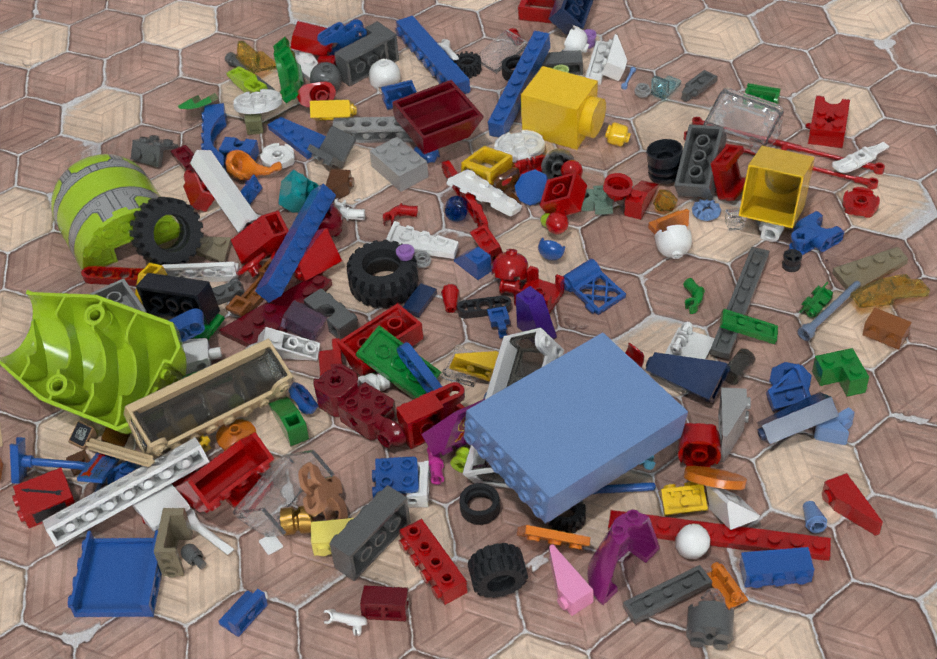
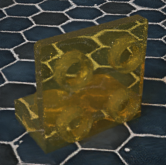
M238 41L236 59L251 72L259 73L260 71L277 69L275 61L263 51L256 52L245 41Z

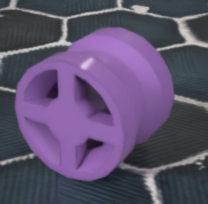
M586 29L584 32L588 37V49L594 48L596 31Z

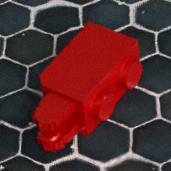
M189 170L185 171L183 175L185 181L183 188L190 205L195 210L207 212L215 198L197 173H192Z

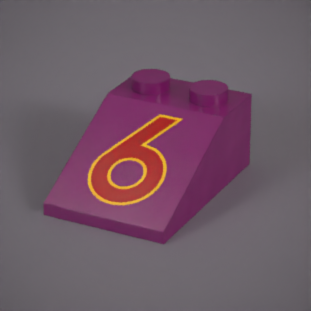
M485 399L454 412L422 434L433 456L439 453L444 456L453 451L452 447L455 446L458 449L468 444L464 438L466 410Z

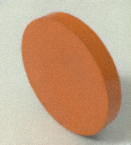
M687 466L684 469L683 477L697 484L730 490L746 488L747 478L730 471L701 466Z

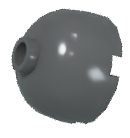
M318 63L310 73V83L327 81L337 91L341 86V72L333 63Z
M551 150L542 161V172L547 175L548 179L561 176L562 165L568 160L575 159L567 150Z

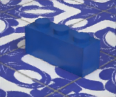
M808 547L741 552L739 566L745 588L812 582L814 566Z

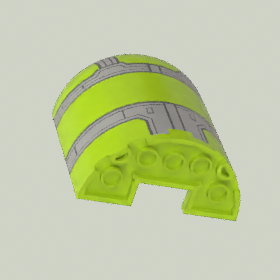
M98 154L77 161L61 175L52 193L51 211L54 222L81 270L88 266L106 267L118 262L114 248L134 240L130 236L129 231L133 230V226L130 223L131 220L135 221V211H140V206L143 203H148L149 199H157L161 196L147 174L136 163L118 155ZM172 215L161 217L157 221L153 232L156 244L160 245L178 238L180 226Z

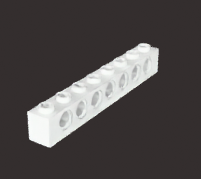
M193 438L156 458L155 463L151 467L142 466L43 520L45 529L57 547L209 463V460L196 438Z

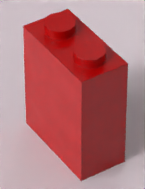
M297 21L292 34L290 49L327 56L328 52L332 51L334 43L324 46L318 42V34L327 29L326 27Z

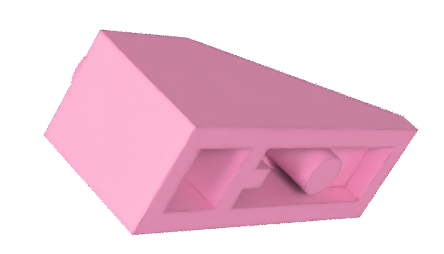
M553 544L550 545L549 559L558 597L557 602L563 610H567L573 616L593 603L594 590Z

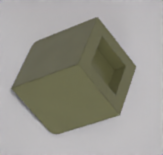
M261 113L245 114L247 135L264 133Z

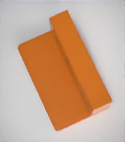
M687 208L681 211L678 210L648 222V228L655 235L659 230H662V232L666 231L668 226H688L690 211Z

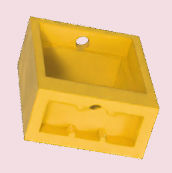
M350 100L310 101V118L315 121L351 118L357 115V107Z
M483 146L461 162V172L466 169L471 170L493 186L494 179L497 176L512 169L513 155ZM485 162V163H488V164H491V165H494V166L491 167V168H488V167L482 166L481 164H483V163Z

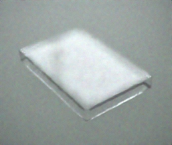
M506 29L478 53L481 58V65L497 74L502 70L503 60L509 56L522 53L528 41Z

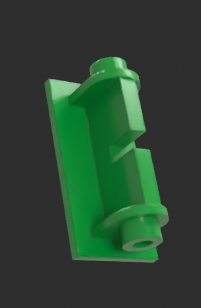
M828 282L822 287L818 285L811 292L813 297L808 296L801 303L803 308L798 312L799 314L804 310L810 318L818 315L824 308L823 306L833 298V292L825 288Z

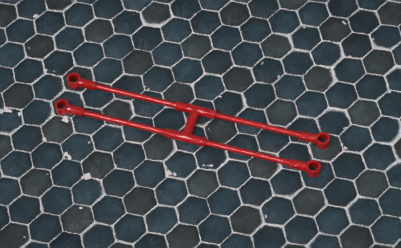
M700 117L692 118V125L718 126L714 125V123L703 121ZM724 127L725 132L768 142L771 145L781 147L780 150L803 151L835 160L845 158L805 148L802 145L783 140L769 139ZM687 131L684 132V141L686 140ZM744 148V153L756 155L757 151ZM880 162L875 164L867 163L861 166V168L873 170L875 174L880 175L884 173L885 165ZM813 166V171L852 180L855 183L866 185L867 188L872 190L878 187L879 181L874 177L869 179L859 176L855 177Z

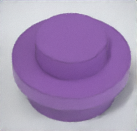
M402 244L396 249V255L402 261L411 260L415 253L414 247L409 244Z

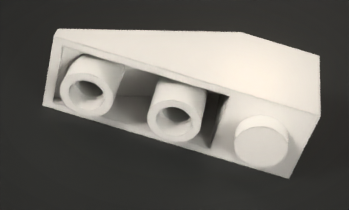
M615 34L613 39H609L607 43V49L600 67L603 68L602 75L619 81L625 70L627 58L619 38Z
M265 327L258 336L257 343L269 338L282 359L318 360L319 342Z

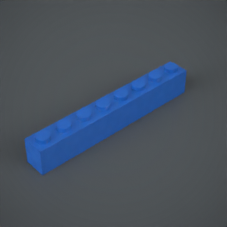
M413 15L396 21L397 27L395 31L397 36L401 37L404 44H407L410 51L414 52L417 59L423 63L424 67L430 71L439 84L452 80L464 94L470 93V79Z
M534 30L488 120L490 136L499 138L509 132L521 108V94L540 70L551 48L549 33Z
M324 183L310 192L255 290L268 303L283 294L336 196Z

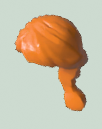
M242 150L229 152L225 160L228 174L240 180H249L252 175L256 177L258 175L265 176L282 170L281 162H276L270 167H264L257 164L249 154Z

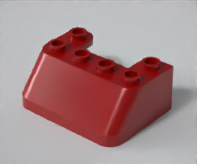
M253 432L226 448L210 460L209 463L179 483L175 489L199 513L203 511L205 513L212 512L222 504L220 500L223 501L233 494L231 492L233 488L244 486L249 482L247 478L250 475L254 474L256 476L259 473L265 472L271 467L270 462L275 458L257 433Z

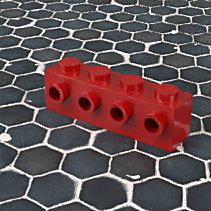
M423 519L399 530L400 540L398 542L401 549L409 553L412 565L414 567L418 566L422 579L425 583H430L432 593L436 599L440 598L443 604L446 605L468 593L467 580Z

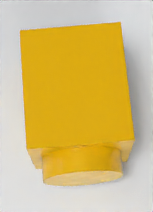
M542 66L521 94L522 130L537 132L542 135L544 141L577 150L586 136L595 138L603 125L606 101L604 98L598 97L597 80Z
M761 146L748 164L738 216L793 228L805 206L815 157Z

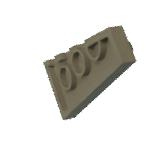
M895 247L835 267L832 274L845 290L855 281H860L861 286L851 295V297H854L858 291L869 288L871 283L882 280L884 275L891 274L906 265L908 258L899 247Z

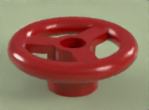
M262 252L250 260L236 274L241 276L248 271L252 277L258 275V270L262 267L259 262L267 256L266 252Z

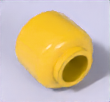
M613 122L611 125H608L605 138H607L608 143L621 147L624 142L628 143L631 133H628L626 125Z

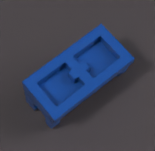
M412 80L381 87L382 100L387 110L393 109L392 101L417 93Z

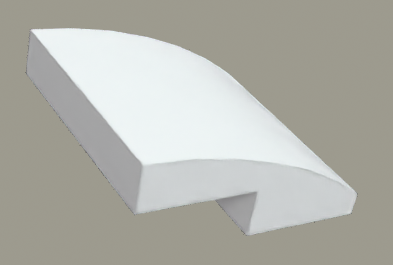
M172 484L132 505L134 510L143 517L146 525L153 531L159 529L163 508H185V511L191 509Z

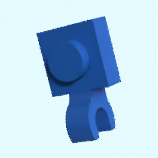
M506 306L487 309L491 328L497 327L500 339L507 336L506 325L510 324V318Z

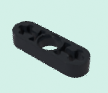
M504 295L463 300L457 305L458 316L463 319L488 316L487 309L480 308L482 305H488L489 308L487 309L506 306L508 313L512 309L511 299Z

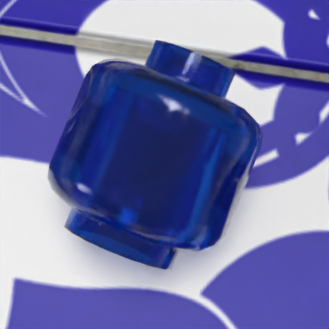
M461 196L450 197L445 203L446 217L453 222L465 219L468 211L467 201Z

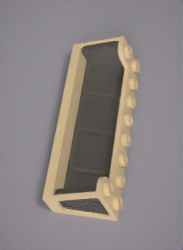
M268 338L125 406L124 416L140 451L152 455L155 460L193 438L198 440L201 435L205 433L212 434L223 424L225 426L230 425L236 420L235 418L241 415L245 417L251 414L253 409L257 407L263 408L275 398L277 400L287 395L288 388L291 386L293 375Z

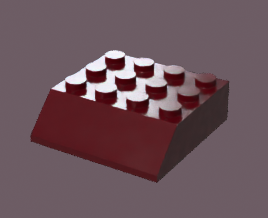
M452 80L392 101L394 118L424 155L470 137L484 118L483 114Z

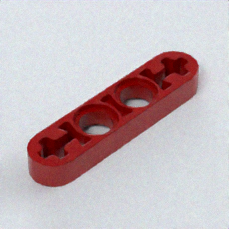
M88 266L81 271V275L87 284L110 285L123 279L121 278L122 276L129 275V277L124 278L129 286H136L138 274L144 268ZM107 274H112L110 277H104Z

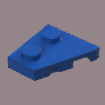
M799 364L795 365L793 369L766 392L772 412L785 409L811 396Z

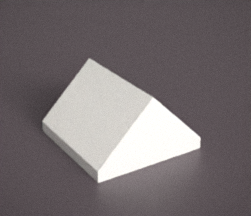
M706 486L709 509L730 530L759 519L760 515L738 495L726 489Z

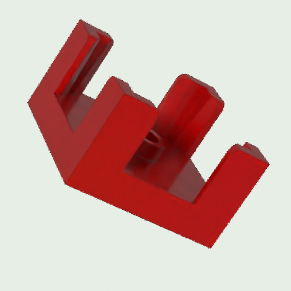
M530 265L526 272L527 282L523 288L520 289L519 284L514 288V305L516 306V295L531 286L543 295L550 314L564 294V276L556 274L555 284L539 279V269Z

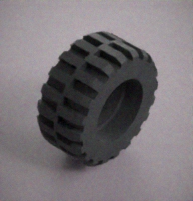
M163 196L157 199H149L148 203H143L140 206V211H135V221L131 220L130 223L133 226V230L129 232L130 236L134 238L131 241L133 247L137 248L136 252L143 256V259L158 265L181 264V262L187 263L190 261V256L194 257L197 254L195 250L201 247L200 238L204 237V233L201 232L203 222L198 221L200 215L198 212H194L195 208L192 205L177 198ZM172 215L177 219L180 226L179 237L171 247L166 249L160 248L154 240V227L161 217Z
M375 240L373 243L363 244L362 248L359 247L354 251L355 253H352L346 266L352 295L359 302L362 301L364 305H371L374 308H378V306L388 308V306H394L399 302H405L408 299L407 297H410L418 287L419 277L416 256L413 255V258L409 261L400 260L396 255V249L402 243L399 244L397 241L389 242L388 240L378 242V240ZM381 271L393 272L386 276H373V274Z

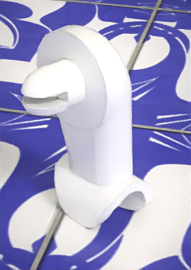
M334 609L324 610V613H329L331 617L330 620L324 621V624L334 621L346 623L353 626L352 630L355 636H360L362 625H367V619L363 616L336 612Z

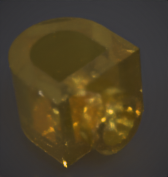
M660 189L653 204L655 209L660 212H673L678 199L671 191Z

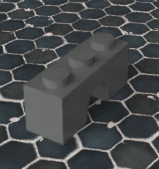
M319 289L304 299L306 313L317 322L327 318L329 332L334 337L341 340L358 329L357 316L353 312L348 311L341 302H337L330 293H326L323 289Z

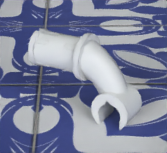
M338 198L335 199L334 205L341 211L342 216L347 221L349 219L365 220V209L346 208L345 199L342 203L338 202Z

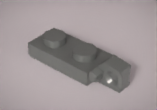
M703 70L685 84L681 100L687 102L691 100L692 96L697 97L717 82L718 76Z

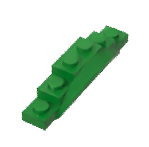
M283 37L273 46V55L280 81V94L282 95V100L288 103L297 97L304 81L301 65L296 62L295 53L290 49L289 40Z

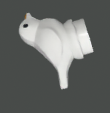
M370 373L365 376H358L360 386L366 382L379 391H385L390 388V381L379 373L377 375Z

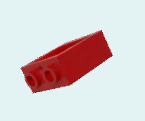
M521 0L518 6V19L552 23L549 20L552 9L530 7V5L553 8L556 0Z

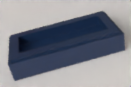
M420 283L403 308L411 315L420 317L437 294V289Z

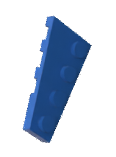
M282 117L268 124V129L306 159L312 157V152L307 150L309 144L320 148L326 137Z

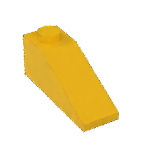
M499 352L455 354L449 369L490 381Z

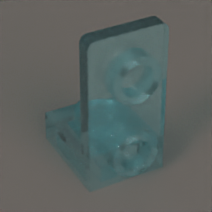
M655 75L652 78L651 95L665 100L681 84V80L669 75L665 79Z

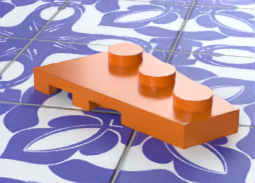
M530 525L520 526L517 530V536L527 537L526 540L539 542L540 540H546L548 544L561 546V543L569 544V548L582 550V547L590 545L591 537Z

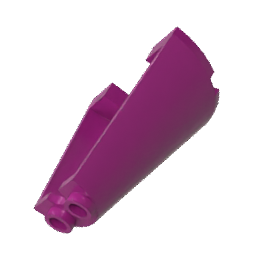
M634 509L620 515L613 522L592 556L588 565L587 578L588 584L594 590L593 596L600 604L604 605L618 591V586L611 581L616 563L628 551L646 563L660 549L649 516L639 513Z

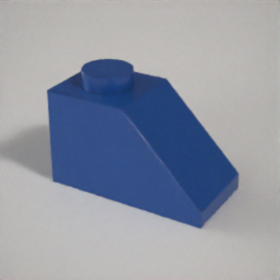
M479 246L467 250L454 259L457 265L477 280L492 271L491 255Z

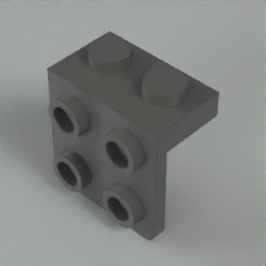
M332 126L320 148L309 144L307 150L312 152L311 156L317 160L324 159V164L330 167L335 165L342 168L356 142V138Z
M156 135L140 137V139L132 140L130 159L151 166L162 167L164 150L176 149L178 144L173 143V140L159 139L160 137Z

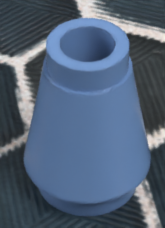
M814 501L805 502L803 504L806 528L812 533L824 531L827 527L826 517Z

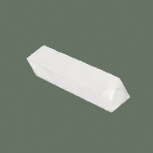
M196 150L190 164L238 233H240L258 219V216L212 151Z

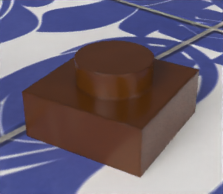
M85 449L66 457V460L90 462ZM71 469L73 476L82 472V470Z

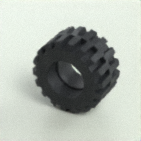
M496 543L485 546L470 556L471 559L468 560L474 591L480 596L487 598L507 596L521 589L527 582L528 573L522 551L514 544Z

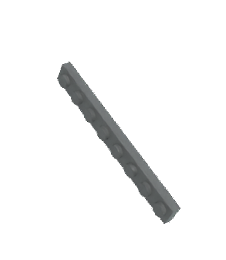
M751 247L727 310L743 315L747 314L767 263L769 250ZM719 326L710 349V355L729 359L739 333L720 328Z

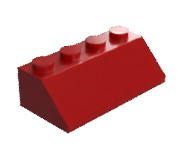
M398 303L337 342L351 368L360 376L375 372L373 368L355 354L379 325L402 343L408 342L411 346L424 339L422 323Z

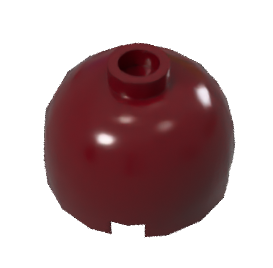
M331 204L317 229L327 228L331 237H337L342 232L341 227L343 225L342 213L334 204Z

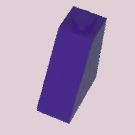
M531 286L516 295L517 328L522 332L542 328L553 340L556 339L557 335L543 295ZM536 334L528 335L532 340L535 341Z

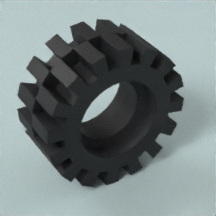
M465 51L464 54L463 52H460V55L456 54L459 59L453 61L469 79L480 74L482 71L480 55L477 53L473 54V52L468 53V51Z
M583 500L568 509L575 513L573 516L562 517L559 515L548 522L549 526L552 525L553 530L557 529V531L561 532L563 530L569 533L571 530L572 534L576 533V528L581 530L586 520V506L583 504Z

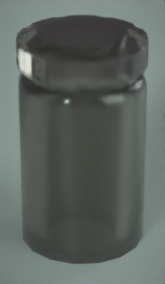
M743 348L740 349L728 363L731 370L725 380L731 385L738 384L755 363L756 358L751 351Z

